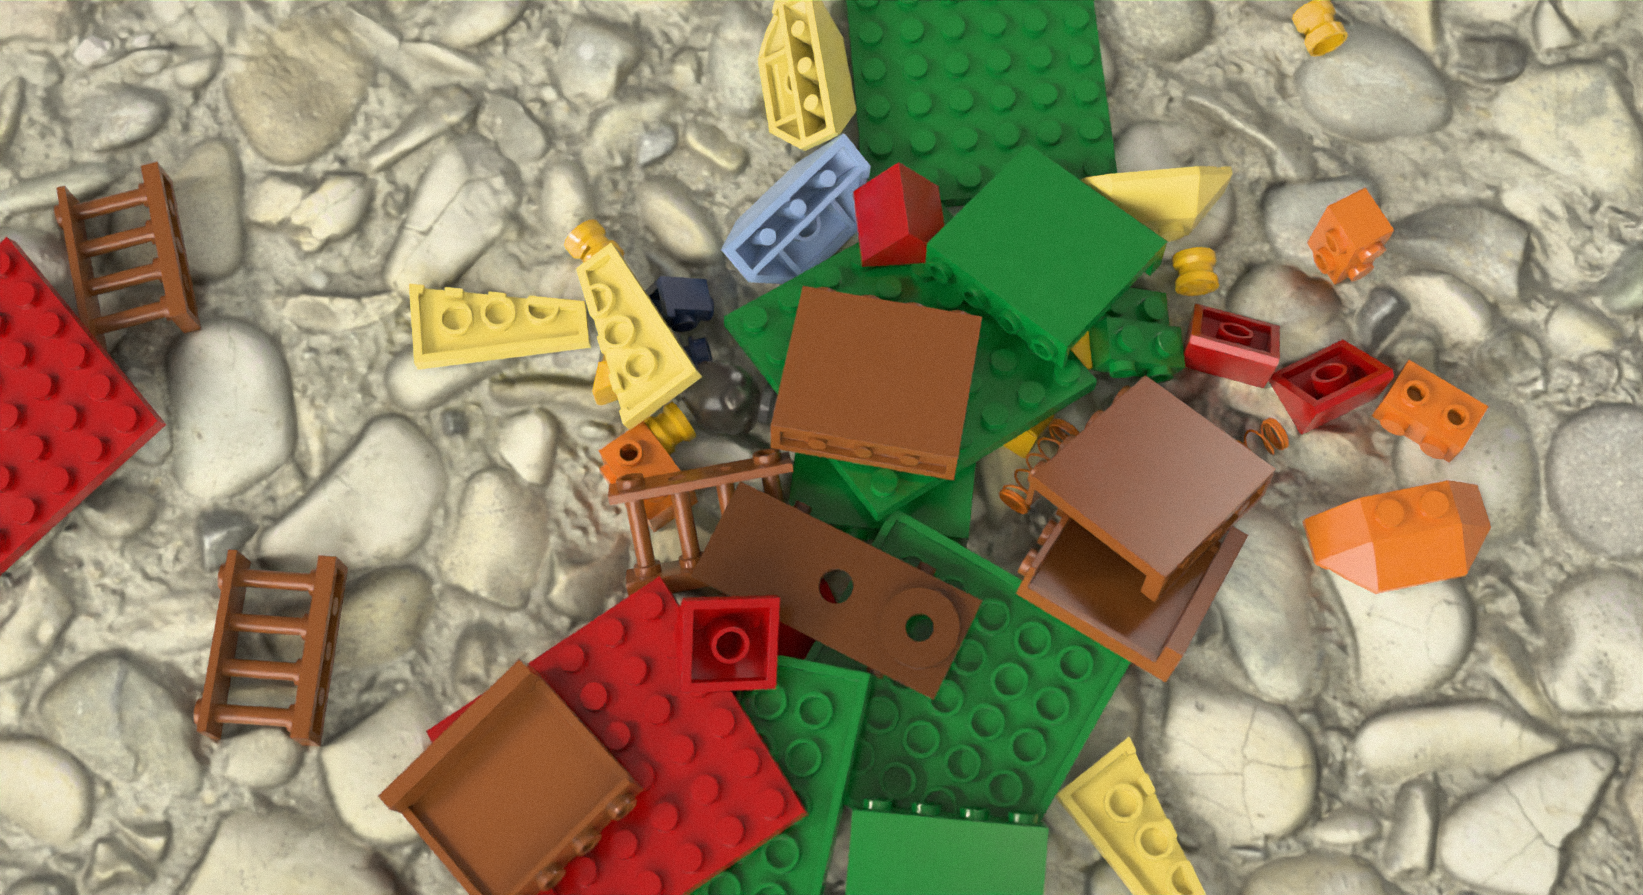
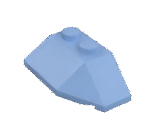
M840 134L796 163L739 217L721 248L722 252L744 278L752 283L783 284L829 259L857 232L853 191L864 185L867 179H869L871 166L846 134Z

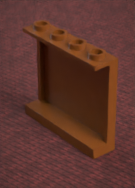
M803 286L771 422V448L954 480L982 317L970 315L961 310L946 311L925 307L914 302L900 303L882 300L873 295L859 296L836 292L827 287L813 288Z
M1145 375L1134 386H1124L1115 396L1112 405L1105 411L1097 410L1087 421L1081 433L1077 436L1071 434L1065 438L1059 446L1056 455L1048 462L1043 459L1034 466L1027 478L1030 485L1025 502L1031 506L1041 496H1044L1143 572L1146 578L1141 592L1156 603L1265 495L1276 468Z
M1058 508L1055 515L1061 518L1060 521L1057 523L1050 519L1037 541V544L1043 546L1042 549L1038 552L1031 548L1017 571L1024 576V579L1016 594L1166 683L1185 654L1248 535L1233 526L1222 543L1218 541L1155 603L1141 592L1146 578L1143 572Z
M519 659L386 787L378 797L389 810L401 813L469 895H537L541 890L547 891L564 877L566 873L564 867L577 854L578 856H583L592 850L601 839L600 832L613 819L614 821L622 819L635 807L637 803L635 797L643 788L538 671Z

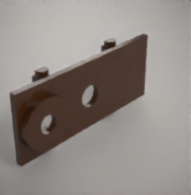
M740 481L691 577L729 596L779 595L780 622L866 665L865 671L880 679L886 675L934 700L983 601L933 577L937 569L920 561L918 567L915 568L810 516L813 508L798 500L792 507ZM832 570L845 571L853 580L854 588L852 594L842 603L834 604L827 602L820 593L822 578ZM917 614L927 615L931 618L934 625L930 638L921 642L912 640L906 632L908 620Z

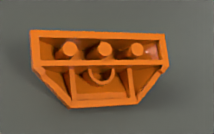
M1450 480L1360 497L1302 521L1314 564L1323 569H1329L1342 578L1375 594L1464 577L1471 568L1491 528L1478 485Z

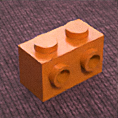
M1365 187L1327 206L1307 244L1313 252L1316 266L1323 274L1329 276L1334 285L1347 278L1354 282L1363 278L1374 269L1373 262L1386 251L1385 244L1394 232V229Z
M1408 360L1394 378L1371 416L1380 421L1381 426L1388 432L1398 436L1404 435L1419 444L1420 449L1428 456L1435 459H1444L1450 463L1463 450L1489 406L1413 361Z
M644 421L599 450L604 466L599 468L608 484L616 483L618 477L626 474L641 473L646 478L681 471ZM695 490L689 491L691 506L698 502ZM671 494L643 499L648 525L653 532H656L675 518Z

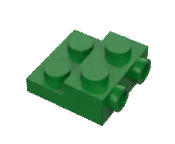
M1130 287L1089 330L1092 371L1107 372L1113 378L1144 377L1146 375L1156 383H1163L1172 380L1174 374L1185 369L1181 327L1171 326L1169 323L1167 296L1164 292Z

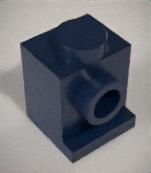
M660 276L645 290L668 326L675 332L693 330L698 326L699 322L710 321L713 316L714 302L709 294L707 279Z

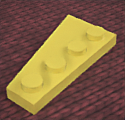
M610 243L577 267L576 270L590 316L594 319L599 336H597L600 350L605 355L610 371L608 376L612 390L617 394L621 407L619 413L622 423L631 430L702 378V375L618 249Z
M409 283L414 364L418 370L591 348L585 301L529 296L528 298L507 297L506 293L488 292V295L467 293L460 288L445 287V290L428 289L420 284Z
M1130 737L1122 741L1056 794V799L1133 895H1206L1190 861L1184 855L1170 819H1167L1155 795L1156 790L1148 774H1145L1136 755L1137 751Z

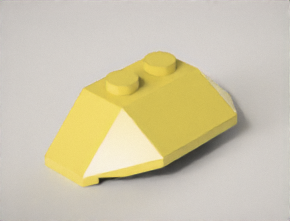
M775 0L771 12L774 16L766 30L758 56L769 132L807 151L839 136L856 112L844 40L822 0Z
M1231 166L1182 167L1086 177L1081 179V181L1166 241H1175L1189 235L1222 197L1232 177Z

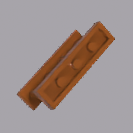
M158 161L141 165L144 182L139 183L137 189L80 203L65 185L56 187L59 204L54 206V213L60 228L64 230L78 316L107 353L106 333L166 318L167 321H173L184 334L201 330L173 182ZM141 205L149 208L151 219L146 220L145 226L91 240L87 239L84 220ZM148 242L156 245L158 257L153 258V263L94 278L91 257ZM154 280H159L160 283H163L165 295L160 297V301L101 317L98 295Z
M763 449L752 454L753 458L646 478L641 473L626 474L618 477L616 483L609 484V505L621 503L626 505L637 560L633 569L626 570L628 596L658 576L665 580L672 593L708 587L709 585L691 577L703 551H700L689 491L716 486L722 516L735 492V482L761 478L764 493L784 502L779 474L793 472L789 451L780 453L779 449ZM671 494L682 555L678 557L679 560L660 563V560L655 559L643 499Z
M228 549L226 563H222L218 571V587L221 593L203 696L197 700L194 708V722L197 725L196 731L210 739L221 740L223 723L286 727L287 731L290 732L289 738L299 744L321 747L348 567L337 556L318 555L317 567L312 569L310 573L250 569L251 561L238 550ZM247 587L308 591L309 595L312 596L310 611L305 613L303 618L242 614ZM239 632L301 636L302 640L305 641L302 658H298L296 663L236 659L235 653ZM231 677L294 681L295 686H298L295 704H291L289 708L227 704Z

